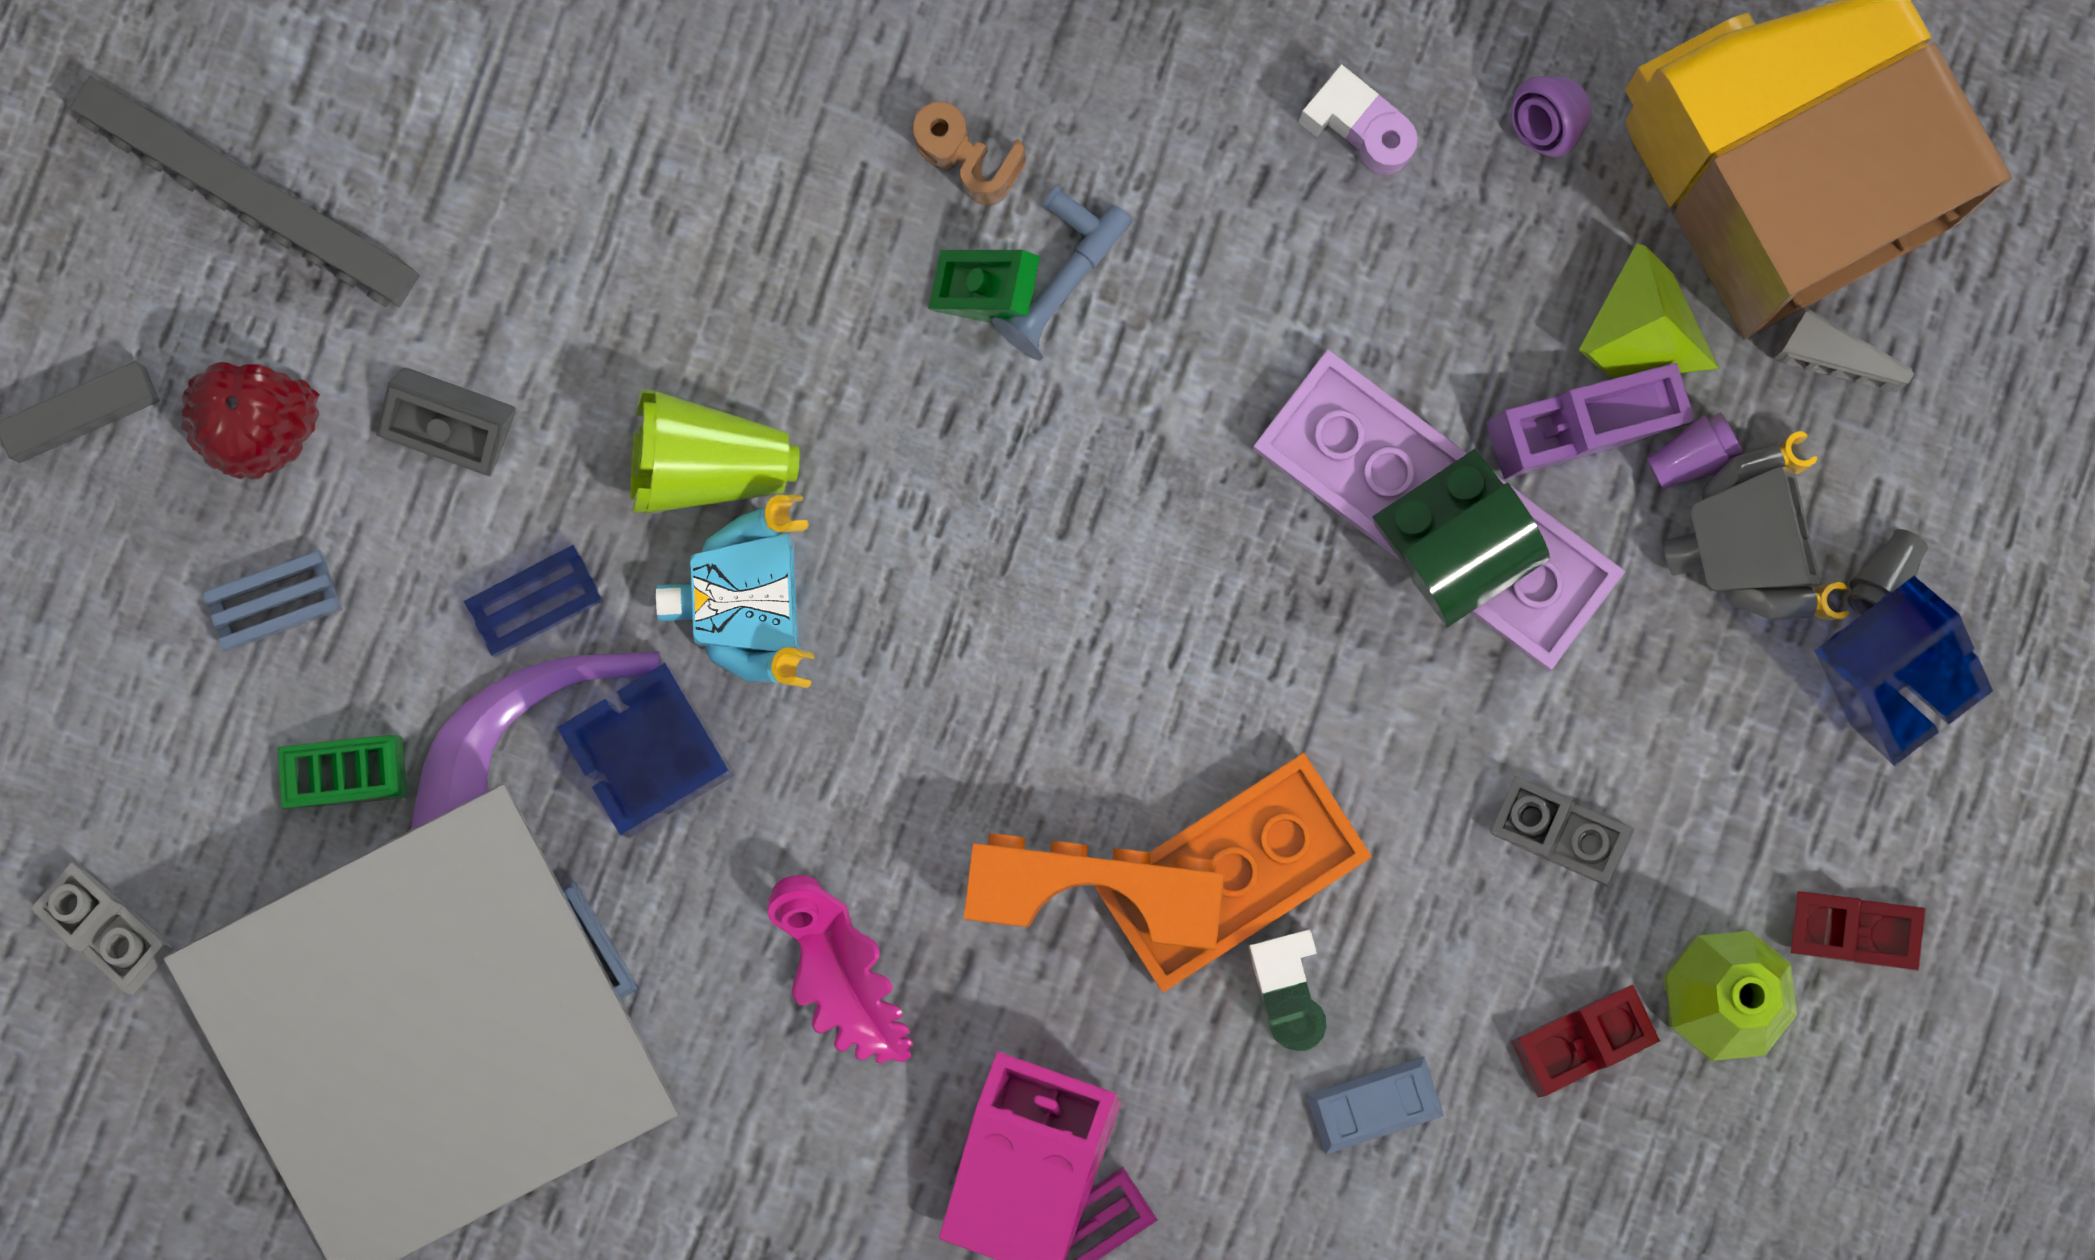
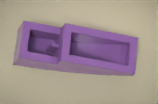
M1674 363L1572 389L1558 397L1507 409L1487 420L1486 424L1505 480L1655 436L1695 422V418L1678 365Z

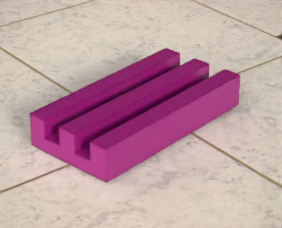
M1121 1167L1092 1186L1084 1208L1119 1185L1126 1195L1079 1225L1071 1246L1132 1206H1134L1140 1216L1073 1260H1099L1158 1221L1124 1167Z

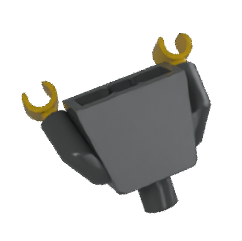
M1798 431L1791 434L1778 447L1769 445L1734 456L1703 487L1702 500L1690 506L1695 533L1664 541L1666 562L1673 576L1703 569L1709 591L1724 592L1725 598L1731 606L1768 619L1810 618L1815 615L1821 620L1828 621L1846 618L1849 615L1850 611L1834 612L1827 604V596L1831 591L1848 590L1847 585L1841 582L1820 585V577L1796 479V474L1806 471L1816 463L1818 457L1814 456L1804 461L1799 460L1794 456L1791 449L1792 445H1797L1809 437L1805 432ZM1819 585V586L1816 587L1814 590L1810 587V586Z

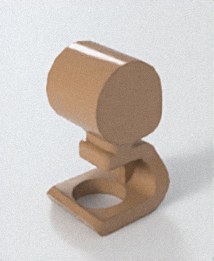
M944 101L932 102L923 106L916 114L913 122V135L921 156L942 170H950L960 163L962 165L960 168L962 185L970 198L976 203L995 205L1008 195L1026 165L1024 146L1019 138L1014 141V145L994 178L989 181L982 175L984 158L988 152L987 146L979 141L975 144L970 143L966 121L959 109Z

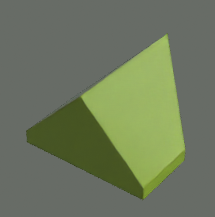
M1636 243L1579 351L1603 374L1612 379L1677 363L1680 373L1720 369L1674 274L1647 246Z

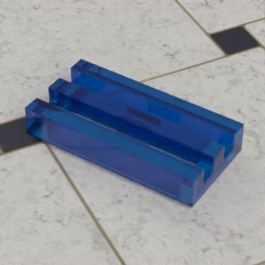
M573 544L465 600L464 603L472 614L475 625L483 636L491 656L497 657L604 600L577 547ZM571 564L574 572L487 616L485 608ZM580 584L582 585L585 594L500 638L498 637L495 628Z

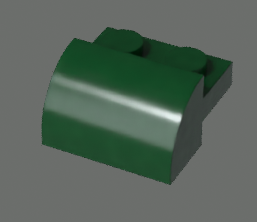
M1473 449L1372 516L1376 529L1408 569L1414 585L1447 628L1551 559L1546 542L1521 499L1508 482L1506 484L1501 482L1476 449Z

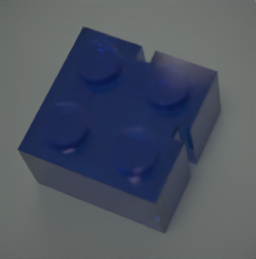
M1912 576L1893 592L1885 595L1877 604L1844 629L1835 633L1827 642L1815 650L1817 658L1850 726L1894 766L1939 733L1936 725L1899 693L1903 688L1907 687L1948 725L1993 692L1979 657L1972 652L1975 648L1960 614L1916 576Z
M666 663L616 691L621 701L630 707L620 713L616 705L605 698L556 727L586 777L593 780L598 779L604 774L610 783L602 780L593 785L592 789L620 836L631 838L736 775L675 671Z

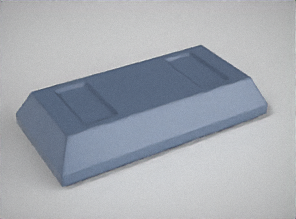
M1425 1056L1306 1094L1325 1155L1444 1116Z

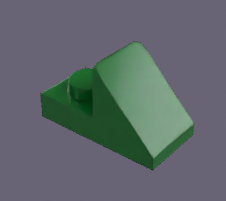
M940 250L928 309L993 323L992 319L994 317L1002 319L1014 316L1028 317L1040 256L1025 250Z

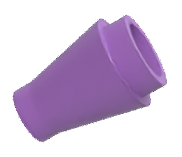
M1722 412L1709 419L1703 414L1661 450L1646 459L1664 491L1673 485L1717 473L1732 457L1743 454V451Z

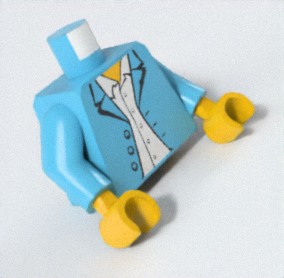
M775 495L770 498L765 507L737 517L707 538L702 547V552L691 555V583L656 586L658 621L693 620L694 642L699 647L706 648V654L710 661L746 682L782 683L803 689L809 688L811 685V680L798 678L796 675L798 663L804 658L814 659L815 655L812 652L798 649L794 541L789 534L779 535L781 532H802L808 528V520L791 521L789 517L791 505L796 501L803 500L801 495Z

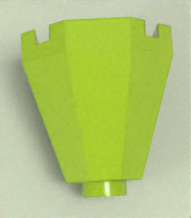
M1752 931L1694 936L1663 975L1664 991L1667 993L1669 1010H1667L1669 1028L1708 1060L1765 1056L1797 1016L1791 963ZM1743 986L1745 988L1743 996L1746 999L1744 1005L1739 999V992Z

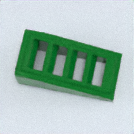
M384 735L278 747L282 809L407 798L403 737ZM378 752L379 786H370L368 753ZM355 754L357 788L347 789L345 755ZM331 756L334 787L332 791H323L321 757ZM308 758L310 793L299 794L296 759Z

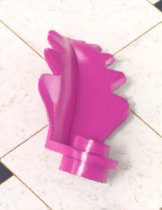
M794 875L777 882L772 889V895L767 901L768 917L774 925L797 939L800 945L801 954L793 982L792 996L798 1005L817 1003L811 1023L814 1031L821 1034L835 1026H839V1031L834 1041L835 1048L840 1052H844L852 1044L856 1043L855 1057L859 1060H865L873 1054H876L875 1061L877 1063H884L888 1060L898 1062L909 1060L911 1057L909 1047L913 1045V1041L910 1038L904 1037L909 1033L908 1026L904 1023L893 1021L902 1017V1011L897 1005L881 1000L892 991L891 981L870 969L880 956L876 941L852 926L847 905L823 890L816 879L805 875Z

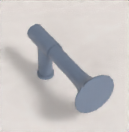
M1059 185L1048 194L1042 207L1046 211L1050 210L1083 235L1084 238L1073 250L1074 254L1030 304L1028 317L1014 316L1007 319L994 317L992 319L993 325L1008 342L1025 355L1039 361L1043 358L1039 350V339L1053 313L1091 268H1095L1132 223L1130 216L1116 205H1111L1103 216L1098 219L1064 193L1063 188Z

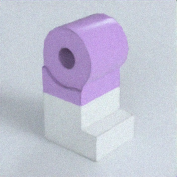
M1342 64L1306 106L1298 121L1316 137L1320 135L1327 125L1359 150L1365 166L1378 175H1392L1400 172L1407 166L1417 148V132L1409 119Z

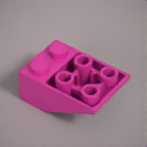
M997 1051L974 1113L939 1239L995 1260H1066L1122 1104L1117 1094Z

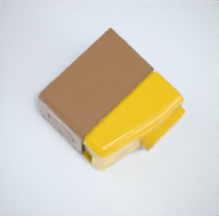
M1838 0L1759 24L1755 23L1750 13H1744L1720 23L1641 65L1625 88V92L1633 104V108L1625 119L1630 138L1669 208L1677 205L1673 215L1744 340L1954 228L2012 179L2010 172L1936 43L1928 44L1932 40V36L1911 0Z

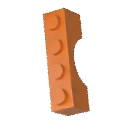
M992 833L988 835L987 845L973 843L963 918L965 920L1029 928L1039 910L1055 895L1073 887L1095 885L1115 890L1132 901L1143 914L1153 943L1216 951L1225 874L1212 872L1213 860L1176 856L1174 868L1150 865L1151 853L1116 848H1113L1112 860L1087 857L1088 845L1051 841L1050 852L1025 850L1026 838Z

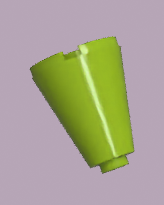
M642 389L640 391L636 415L643 416V426H638L637 433H633L630 474V499L634 500L631 507L632 513L647 514L782 494L785 490L786 481H797L800 449L799 445H789L788 432L656 390Z

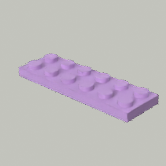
M1328 349L1252 449L1397 559H1399L1376 529L1372 516L1467 454ZM1498 477L1503 484H1506V483H1507V482H1505L1504 480H1502L1500 477ZM1513 488L1539 528L1548 547L1551 559L1472 611L1471 614L1549 672L1554 668L1626 571Z

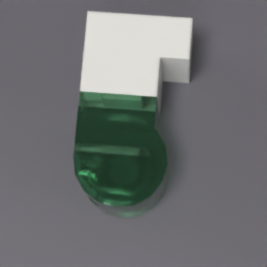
M1311 930L1247 946L1269 1028L1274 1039L1282 1047L1293 1051H1307L1317 1046L1323 1039L1327 1028L1326 1016L1321 1006L1311 999L1300 959L1317 954Z

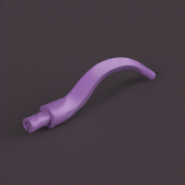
M660 651L578 655L542 662L514 672L489 685L472 697L442 726L431 744L422 768L411 830L487 791V775L490 760L499 738L516 718L549 695L581 681L661 675Z

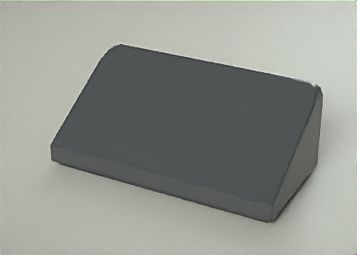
M402 368L388 382L376 436L490 477L494 472L513 422L516 408L507 403L415 370Z

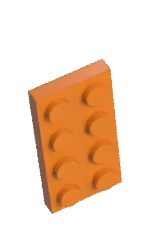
M1302 753L1149 852L1151 853L1150 865L1175 868L1176 856L1213 860L1212 872L1225 874L1216 951L1153 943L1147 922L1132 901L1121 893L1106 887L1096 886L1095 889L1157 986L1164 993L1372 858V855L1306 754Z

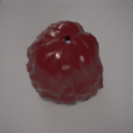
M218 362L209 365L205 372L196 374L189 379L188 388L184 390L182 395L184 408L181 411L183 417L181 429L187 432L186 441L190 447L203 456L204 462L211 468L218 469L225 475L239 479L244 477L260 479L265 473L284 468L287 462L295 461L303 449L302 442L307 440L315 431V423L319 417L316 403L320 394L316 390L311 389L306 381L301 379L292 381L286 373L275 372L263 365L245 364L238 367L227 362ZM233 396L238 402L235 408H231L228 404L229 399Z

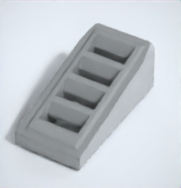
M1811 310L1805 311L1795 320L1773 360L1779 361L1781 364L1895 393L1909 384L1914 375L1913 369Z

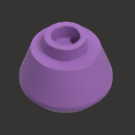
M1532 77L1520 84L1513 96L1511 116L1517 135L1526 146L1544 156L1560 157L1572 151L1591 120V104L1586 92L1577 82L1567 77Z

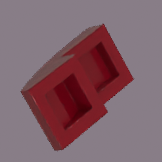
M1798 891L1790 953L1919 971L1926 908Z
M1632 984L1512 1040L1511 1043L1539 1098L1547 1096L1599 1069L1608 1068L1660 1042V1039Z

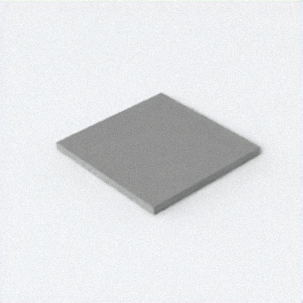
M506 782L167 954L163 958L327 1260H399L679 1115V1110Z

